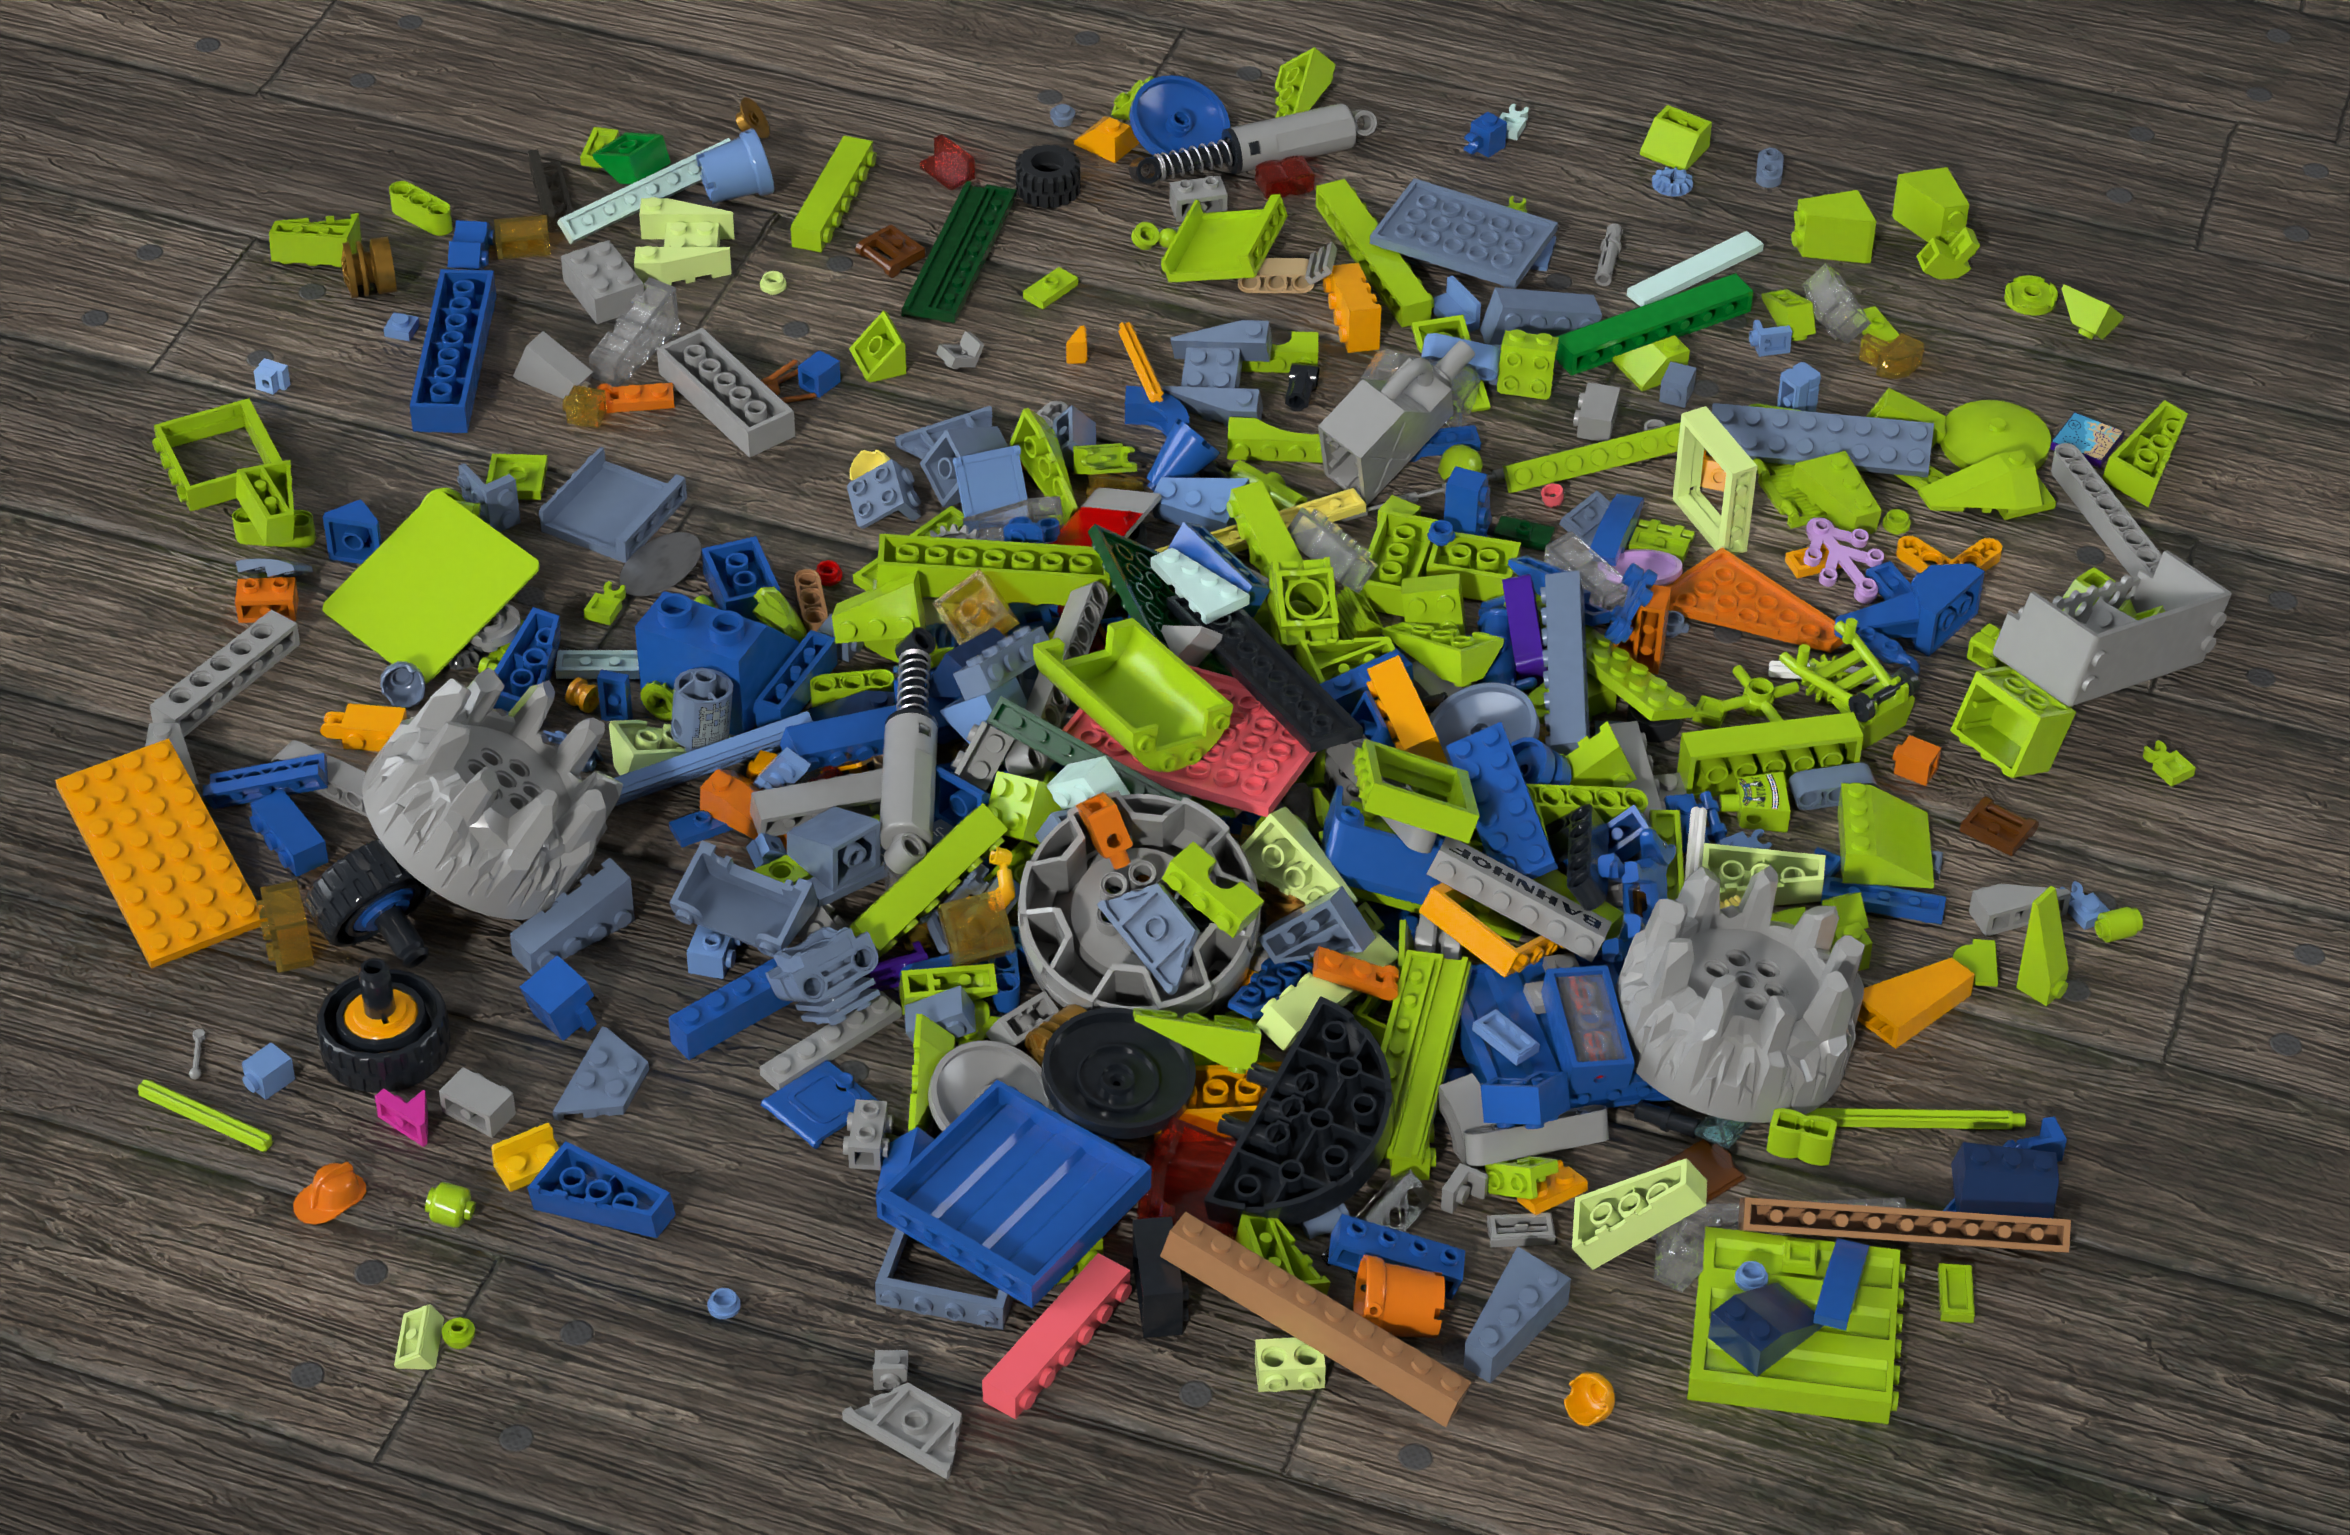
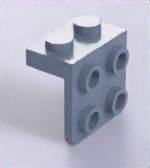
M890 459L847 485L857 526L865 529L897 510L911 521L921 517L919 509L921 504L920 498L914 491L912 484L914 483V477L908 468H903L896 461Z
M465 463L458 466L459 476H457V481L461 488L462 496L466 502L481 504L480 519L498 532L521 523L516 480L510 474L484 484Z

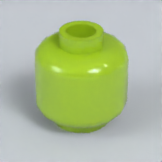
M442 1182L436 1188L432 1187L430 1189L425 1204V1212L429 1213L430 1220L434 1223L459 1228L465 1219H472L476 1202L471 1201V1193L468 1188Z

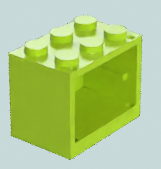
M2009 666L1978 670L1974 675L1950 731L1959 737L1961 743L1977 750L1984 760L1993 762L2000 767L2003 774L2011 778H2017L2050 770L2076 711L2061 703Z

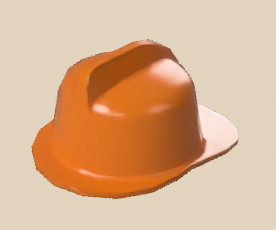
M349 1162L324 1165L317 1170L313 1182L297 1195L293 1203L294 1213L300 1221L306 1224L317 1225L327 1223L364 1198L366 1183L362 1177L354 1173L353 1167Z

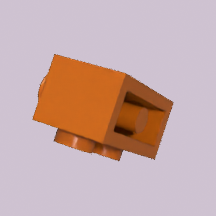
M296 578L238 579L235 596L238 623H255L270 610L292 621H296L299 600Z

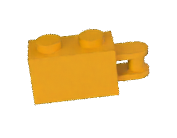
M348 703L345 712L330 711L325 714V723L322 724L320 733L326 738L342 739L343 749L379 752L402 720L407 719L406 708Z

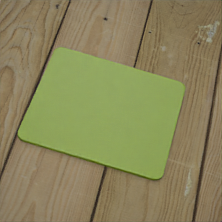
M439 491L431 494L324 602L323 612L389 663L406 661L417 666L424 676L425 684H427L539 571L540 563L528 552L450 496Z

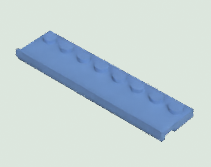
M806 711L615 777L614 779L623 783L620 798L615 806L715 772L717 769H724L756 758L760 750L773 752L782 749L780 742L785 728L813 722L810 713Z

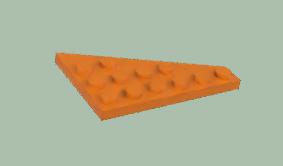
M1720 548L1681 574L1673 583L1665 586L1671 588L1669 611H1678L1687 618L1792 644H1807L1810 648L1829 653L1844 644L1842 638L1834 634L1835 621L1724 548Z

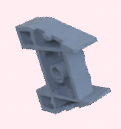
M1240 320L1171 337L1170 341L1174 358L1185 359L1181 386H1164L1163 391L1179 400L1188 412L1200 415L1202 419L1210 422L1212 420L1222 422L1225 427H1228L1229 417L1257 418L1262 420L1263 403L1260 389L1239 388L1243 361L1270 362L1273 339L1269 321Z

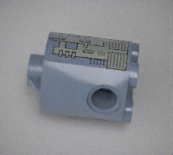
M695 668L680 673L675 679L671 735L674 741L685 747L686 752L729 738L733 683L724 673L714 669Z

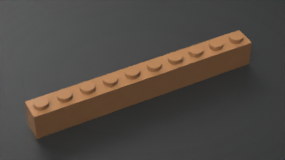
M1747 1197L1740 1198L1738 1230L2057 1253H2069L2071 1220Z
M1185 1212L1170 1230L1160 1255L1163 1259L1442 1426L1447 1427L1460 1408L1471 1385V1381L1189 1213Z

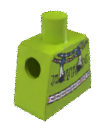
M1784 772L1738 778L1735 794H1720V812H1737L1738 824L1743 829H1763L1764 831L1788 833L1791 811Z

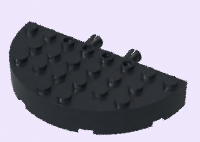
M1320 996L1278 1071L1271 1070L1255 1062L1248 1069L1247 1082L1267 1088L1249 1122L1230 1116L1227 1113L1222 1115L1225 1121L1220 1119L1218 1122V1133L1238 1139L1204 1199L1209 1220L1234 1227L1239 1226L1242 1214L1265 1217L1267 1220L1268 1218H1278L1285 1227L1309 1221L1338 1207L1361 1189L1374 1174L1388 1149L1395 1117L1390 1072L1385 1056L1368 1028H1364L1355 1020L1352 1013L1335 1002Z

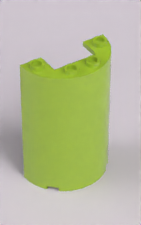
M1133 618L1108 624L1104 650L1063 661L1065 643L1059 638L1033 644V657L1038 670L1148 769L1158 772H1171L1198 763L1216 744L1230 725L1233 704Z

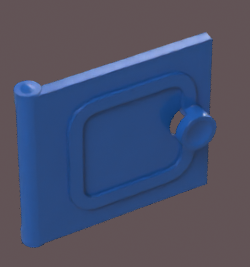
M825 1060L772 1095L764 1098L761 1106L807 1141L811 1147L817 1149L821 1146L824 1139L847 1125L848 1112H854L856 1099L879 1100L853 1081L851 1074L843 1073L831 1062ZM836 1086L846 1088V1091H840Z

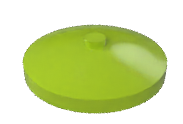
M1980 400L1958 406L1948 413L1944 427L1947 429L1946 435L1940 443L1946 457L1961 469L1999 453L2022 449L2037 470L2048 458L2051 435L2041 418L2022 406L2005 401Z

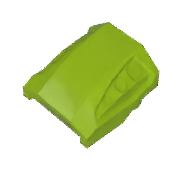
M775 587L760 588L753 596L759 603L752 611L754 615L765 625L799 641L800 644L807 635L801 618Z

